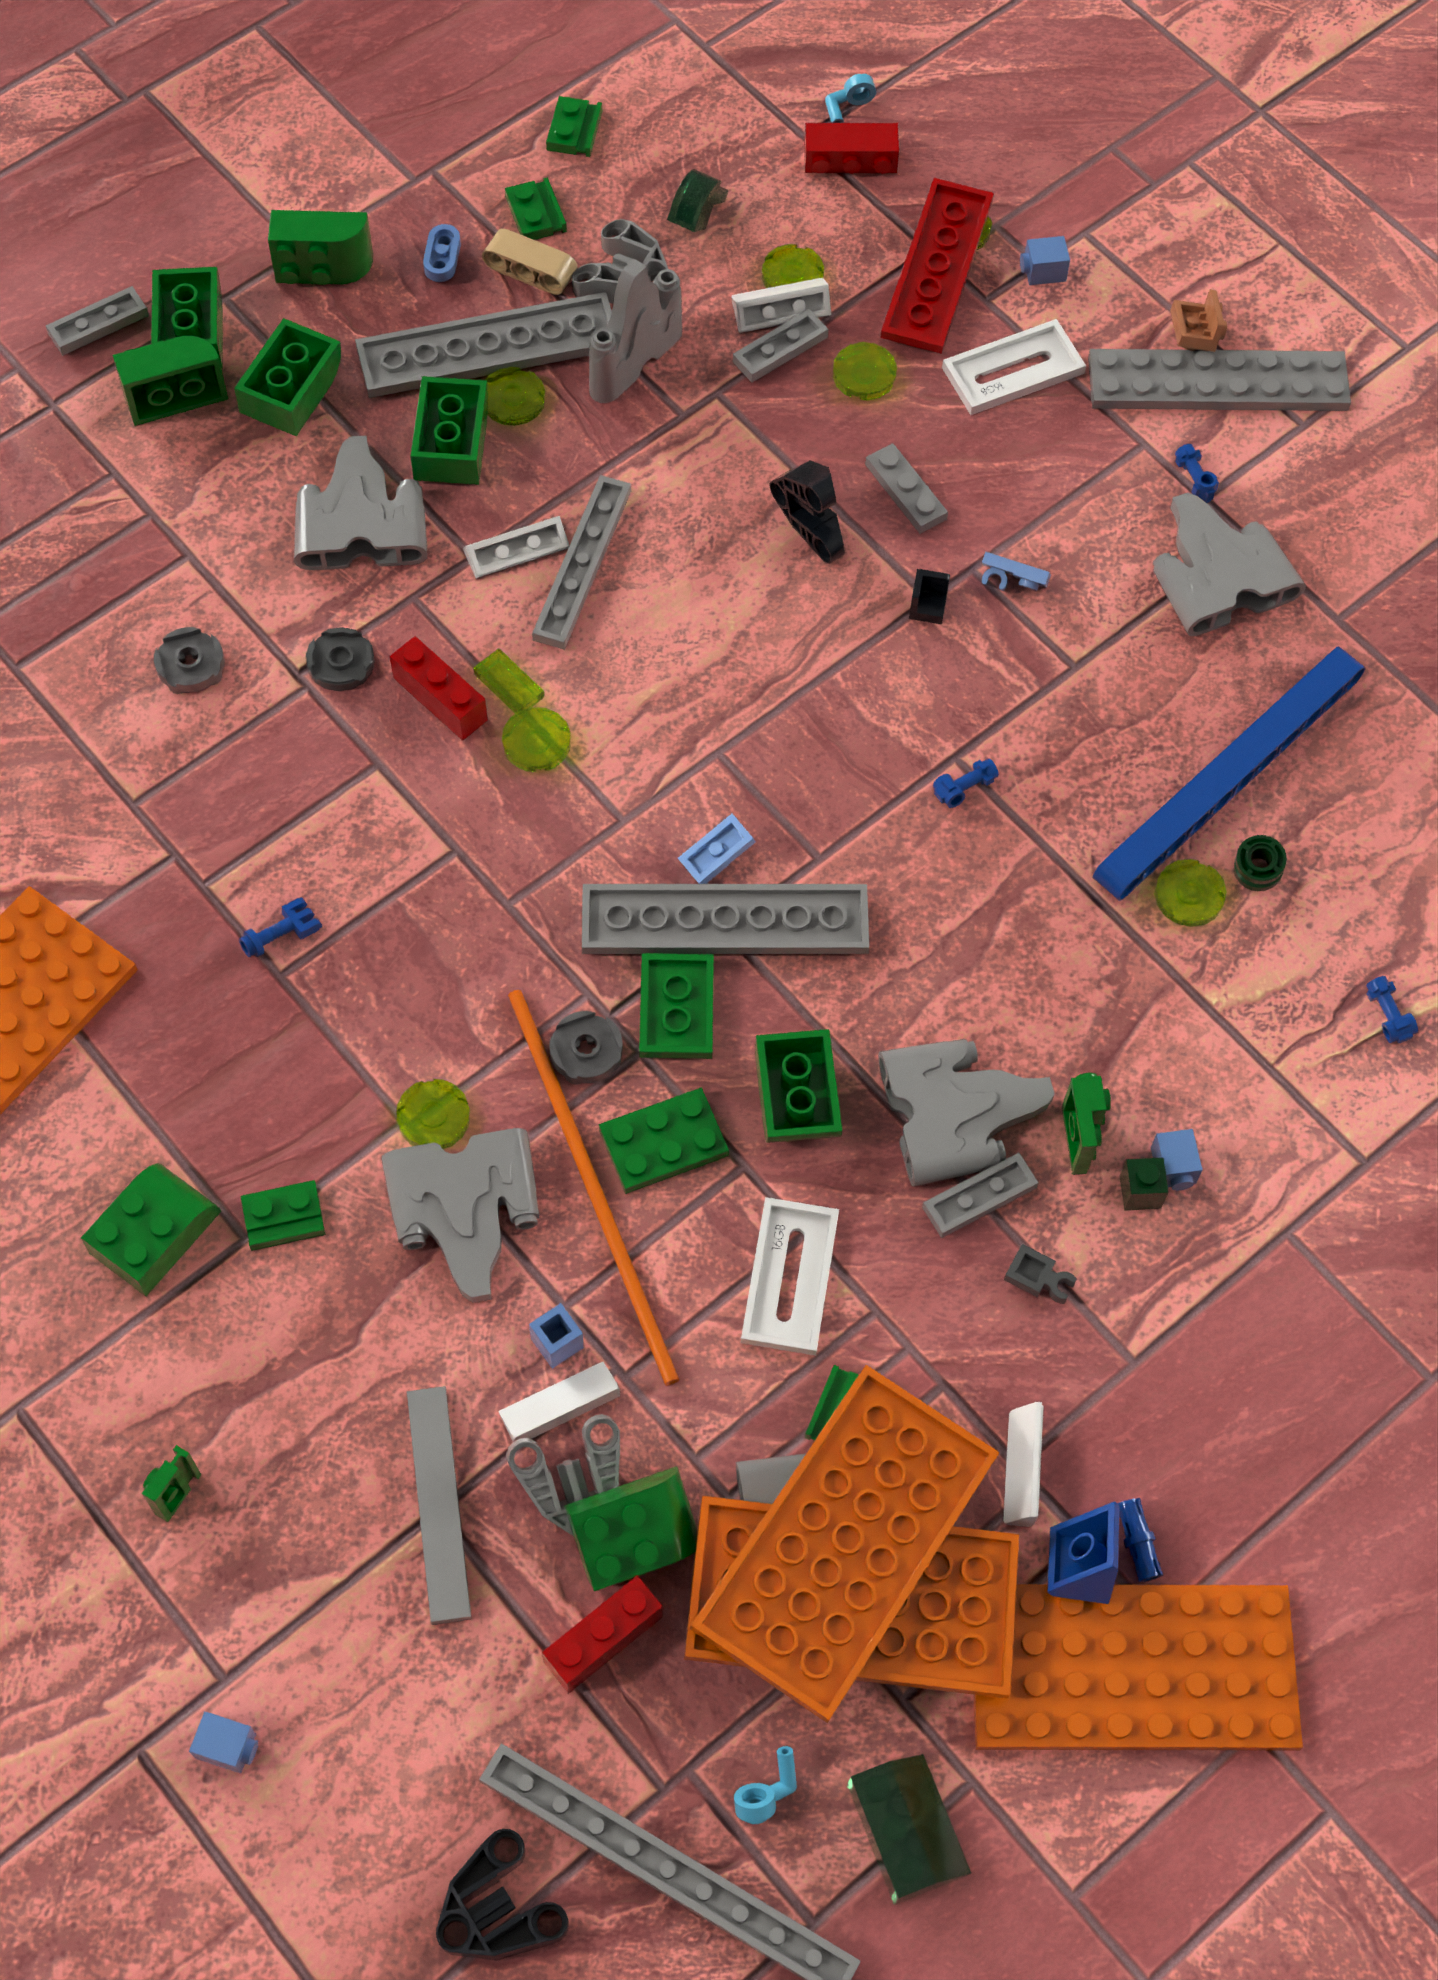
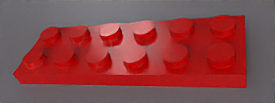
M933 178L881 329L880 338L942 354L993 202V192Z

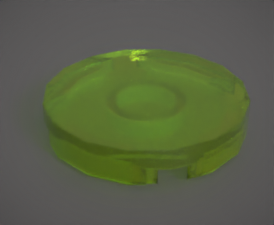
M797 244L776 247L767 254L762 265V281L765 288L823 278L824 264L821 257L813 249L806 246L805 249L797 248Z
M868 342L854 343L840 350L834 359L833 379L836 386L851 398L854 395L859 396L860 400L877 399L887 394L893 387V383L896 380L897 364L893 355L882 346Z
M508 367L499 369L487 377L488 416L492 420L503 425L516 426L526 424L538 417L544 409L545 389L543 382L535 373L529 370L528 373L520 371V367Z
M531 707L520 710L509 718L503 728L502 745L506 758L514 766L525 771L536 772V769L541 770L545 768V771L553 769L565 760L570 751L571 732L568 724L557 712L550 709Z
M1184 859L1177 860L1164 868L1157 879L1154 895L1156 904L1165 917L1176 924L1188 927L1205 925L1217 917L1224 906L1227 891L1224 879L1212 866L1208 865L1207 867L1204 864H1200L1198 860Z
M443 1079L414 1083L402 1094L397 1104L396 1121L401 1135L412 1146L438 1143L442 1149H446L457 1143L469 1127L470 1108L465 1094L455 1084Z

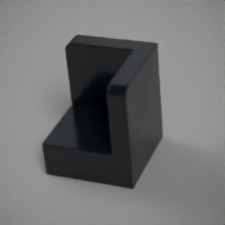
M917 569L909 619L942 624L950 574Z

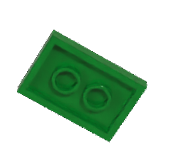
M642 953L639 1058L712 1059L714 954Z
M702 1087L599 1124V1132L625 1194L729 1156V1149Z

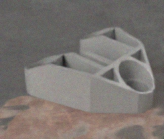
M618 219L608 223L601 231V246L604 252L614 256L613 263H589L579 267L572 275V290L576 297L606 292L609 303L613 304L618 278L623 268L633 259L647 267L650 281H653L660 271L668 269L658 241L632 221ZM583 279H589V280L584 281V282H579V281H581V280H583Z
M600 1414L589 1418L582 1428V1437L586 1449L585 1457L594 1485V1491L588 1492L579 1459H569L556 1466L566 1498L559 1501L551 1472L546 1465L544 1454L536 1441L529 1438L518 1439L508 1447L506 1452V1459L511 1470L541 1515L572 1536L574 1535L565 1505L619 1486L620 1430L615 1421L607 1415ZM599 1423L608 1424L612 1428L611 1438L603 1444L594 1443L590 1437L592 1428ZM522 1447H530L536 1451L537 1458L534 1464L525 1468L517 1466L514 1462L515 1453Z

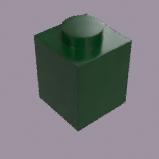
M1164 1158L1126 1159L1120 1174L1124 1211L1162 1208L1169 1193Z

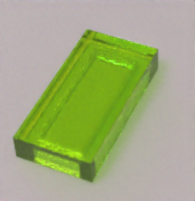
M499 648L473 667L474 675L518 717L545 697L544 690Z

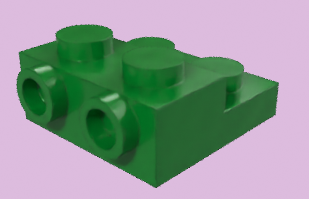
M1083 1073L1075 1078H1071L1062 1104L1072 1175L1087 1174L1091 1162L1096 1160V1148L1102 1144L1100 1127L1105 1125V1113L1111 1109L1109 1089H1103L1102 1078L1095 1073Z

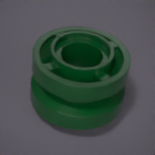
M1255 835L1249 837L1241 843L1234 861L1236 879L1245 888L1253 891H1266L1273 888L1281 880L1286 866L1287 857L1285 849L1280 842L1270 836ZM1262 859L1267 862L1268 866L1264 868L1257 867L1252 863V860Z

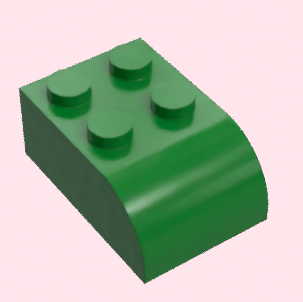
M271 210L268 244L276 283L349 284L363 278L371 269L373 249L367 212Z
M199 267L152 270L151 344L179 336L200 337L214 346L223 369V308L218 268Z
M283 318L234 387L239 413L297 436L334 381L341 359L340 341Z
M179 336L112 355L134 426L229 399L218 353L211 343L200 337Z
M422 376L410 455L414 480L479 485L488 415L487 380Z
M830 1030L756 1035L755 1061L766 1143L841 1137L842 1123Z
M157 1163L147 1167L138 1174L84 1233L81 1239L90 1255L144 1296H147L221 1213V1209L165 1166Z
M677 1466L565 1505L587 1579L594 1591L670 1565L696 1552L698 1530Z

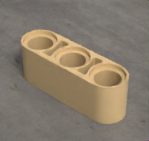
M499 229L482 253L483 261L494 271L554 295H559L564 291L573 273L578 268L576 261L569 254L508 229Z

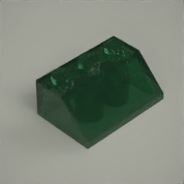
M924 1754L889 1761L850 1777L847 1786L894 1905L971 1874Z

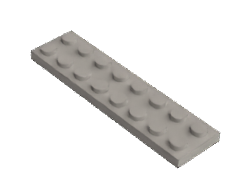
M606 292L355 339L368 396L372 398L419 389L422 376L471 379L589 356V341L595 331L606 328L612 310Z
M1090 349L1088 355L1092 409L1348 411L1351 405L1345 351L1216 350L1211 352L1205 350Z
M583 884L582 954H869L867 884Z

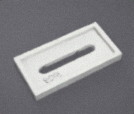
M1055 319L944 359L942 369L969 414L973 415L1085 374L1086 364L1058 320ZM1040 355H1048L1050 357L1047 361L984 384H979L975 381L979 375L985 376L1023 362L1026 358L1031 359Z
M765 1197L741 1343L816 1356L839 1209ZM799 1231L804 1235V1243L792 1315L788 1321L782 1322L778 1320L776 1313L788 1241L792 1232Z

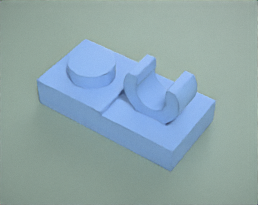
M986 551L982 560V564L990 568L984 572L982 584L987 585L992 575H999L1001 577L999 590L1002 591L1008 585L1006 573L1020 579L1018 585L1035 591L1038 590L1039 585L1047 588L1051 577L1048 571Z
M731 814L678 857V859L698 884H707L756 841L738 819Z

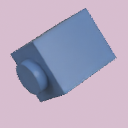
M1065 237L1028 239L1025 253L1020 254V268L1022 273L1027 274L1029 285L1066 282L1070 257Z
M1193 1129L1157 1133L1151 1145L1152 1157L1164 1158L1168 1187H1172V1190L1176 1191L1192 1187L1197 1183L1203 1170Z
M561 1303L529 1324L531 1340L552 1369L584 1348L582 1331Z
M204 1711L189 1752L195 1759L241 1774L244 1765L252 1763L258 1748V1740H255L256 1733L251 1726Z

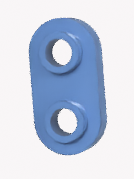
M441 224L435 226L428 235L423 259L424 273L427 278L435 282H444L451 279L456 271L461 241L459 231L452 225Z

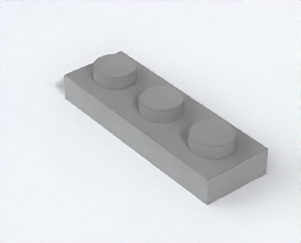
M133 286L46 325L48 335L63 356L148 317L149 314L147 307Z
M808 309L733 353L732 362L752 383L828 338L829 329Z
M893 443L866 457V467L919 534L947 520L948 511Z
M1017 1153L923 1202L922 1208L940 1237L943 1238L1035 1190L1039 1182L1021 1154Z

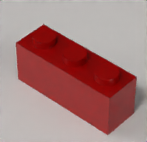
M805 123V173H897L899 159L898 123Z
M416 636L390 655L393 678L462 741L488 721L486 699Z
M637 1575L542 1652L543 1662L569 1694L663 1617V1606Z

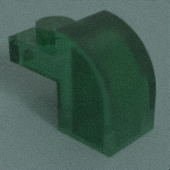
M692 169L684 177L675 194L667 220L692 232L704 230L707 227L713 206L724 203L729 190L720 186L721 180Z

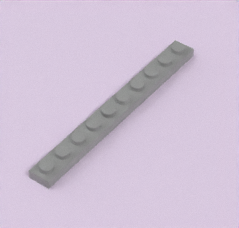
M502 1743L479 1779L480 1783L803 1980H851L861 1962L859 1959Z

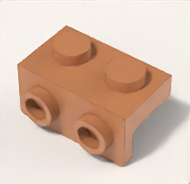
M1209 290L1205 304L1179 300L1173 301L1170 312L1178 347H1183L1190 351H1216L1219 340L1224 339L1227 331V321L1223 320L1222 315L1223 304L1219 302L1216 290Z

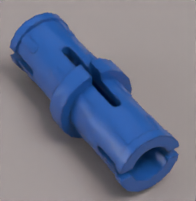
M1133 1498L1117 1503L1119 1504V1517L1121 1518L1126 1537L1123 1542L1125 1548L1130 1550L1138 1581L1146 1582L1162 1577L1163 1571L1158 1562L1153 1543L1156 1538L1154 1532L1149 1530L1141 1499Z

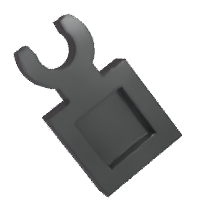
M1022 1244L1004 1280L1036 1297L1039 1296L1043 1288L1048 1291L1052 1300L1065 1304L1068 1295L1061 1292L1057 1285L1064 1283L1073 1288L1077 1278L1069 1272L1056 1273L1052 1271L1055 1260Z

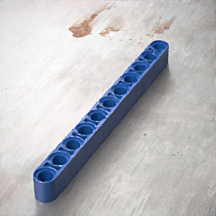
M1338 646L1332 650L1097 867L1093 874V879L1119 901L1123 900L1348 692L1364 674L1366 667Z

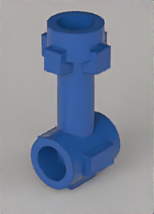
M1192 444L1181 446L1175 452V462L1178 467L1188 470L1195 482L1192 494L1209 503L1213 500L1214 494L1218 489L1219 482L1217 477L1212 472L1203 471L1198 462L1202 458L1199 450H1195Z
M989 758L983 762L978 760L973 763V771L956 780H953L949 774L939 776L933 783L934 795L941 804L946 803L949 808L960 805L965 799L963 791L978 783L988 786L999 776L994 762Z
M1380 976L1371 980L1366 985L1368 989L1366 994L1370 1002L1375 1000L1379 1002L1388 1020L1382 1023V1030L1389 1043L1395 1041L1402 1043L1412 1039L1413 1034L1418 1033V1026L1411 1013L1401 1015L1391 995L1396 991L1393 982H1389L1386 976Z

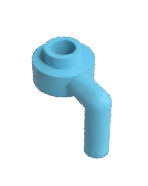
M855 74L845 82L844 89L826 96L825 103L831 123H843L839 107L840 103L848 101L852 105H863L875 97L876 88L870 75Z
M783 1746L777 1750L780 1781L770 1786L763 1783H750L740 1787L735 1792V1813L739 1819L750 1824L763 1823L774 1815L776 1801L796 1791L797 1781L794 1754L791 1747Z

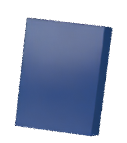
M1114 1501L1050 1527L1047 1590L1050 1595L1109 1604L1118 1573L1119 1504Z

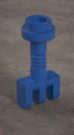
M301 897L282 906V915L285 919L258 933H255L253 929L244 931V936L239 938V943L248 957L253 955L259 957L264 954L263 946L280 936L294 930L300 940L317 932L322 927V924L317 918L313 919V911L310 908H306L307 903Z

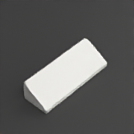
M823 278L731 296L739 333L782 325L808 309L818 318L831 315L829 286Z
M560 516L467 545L463 550L475 578H479L568 549L570 545Z
M600 1362L500 1410L499 1414L513 1442L521 1438L532 1439L619 1397L620 1388L605 1363Z
M1034 1402L1013 1409L1009 1413L1003 1521L1007 1525L1032 1527L1038 1518L1044 1408L1042 1402Z

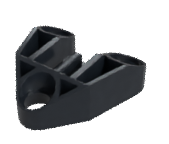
M809 460L770 481V491L786 518L824 562L830 564L845 555L837 514L829 509L836 504L829 467Z
M511 1829L495 1831L479 1846L450 1881L436 1928L437 1941L445 1952L456 1956L497 1961L560 1942L566 1936L569 1921L565 1910L556 1903L545 1902L521 1915L520 1913L482 1937L480 1933L482 1930L516 1909L503 1886L469 1909L465 1907L466 1903L500 1882L499 1879L516 1869L523 1862L525 1845L517 1832ZM505 1838L512 1839L518 1844V1854L509 1862L498 1860L494 1854L496 1844ZM548 1911L557 1913L562 1920L560 1931L552 1936L542 1934L537 1927L540 1916ZM453 1922L463 1923L468 1930L466 1941L457 1947L448 1945L444 1940V1931Z

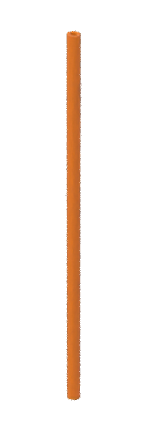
M514 990L508 994L524 1037L665 1386L673 1385L679 1381L673 1362L521 990Z

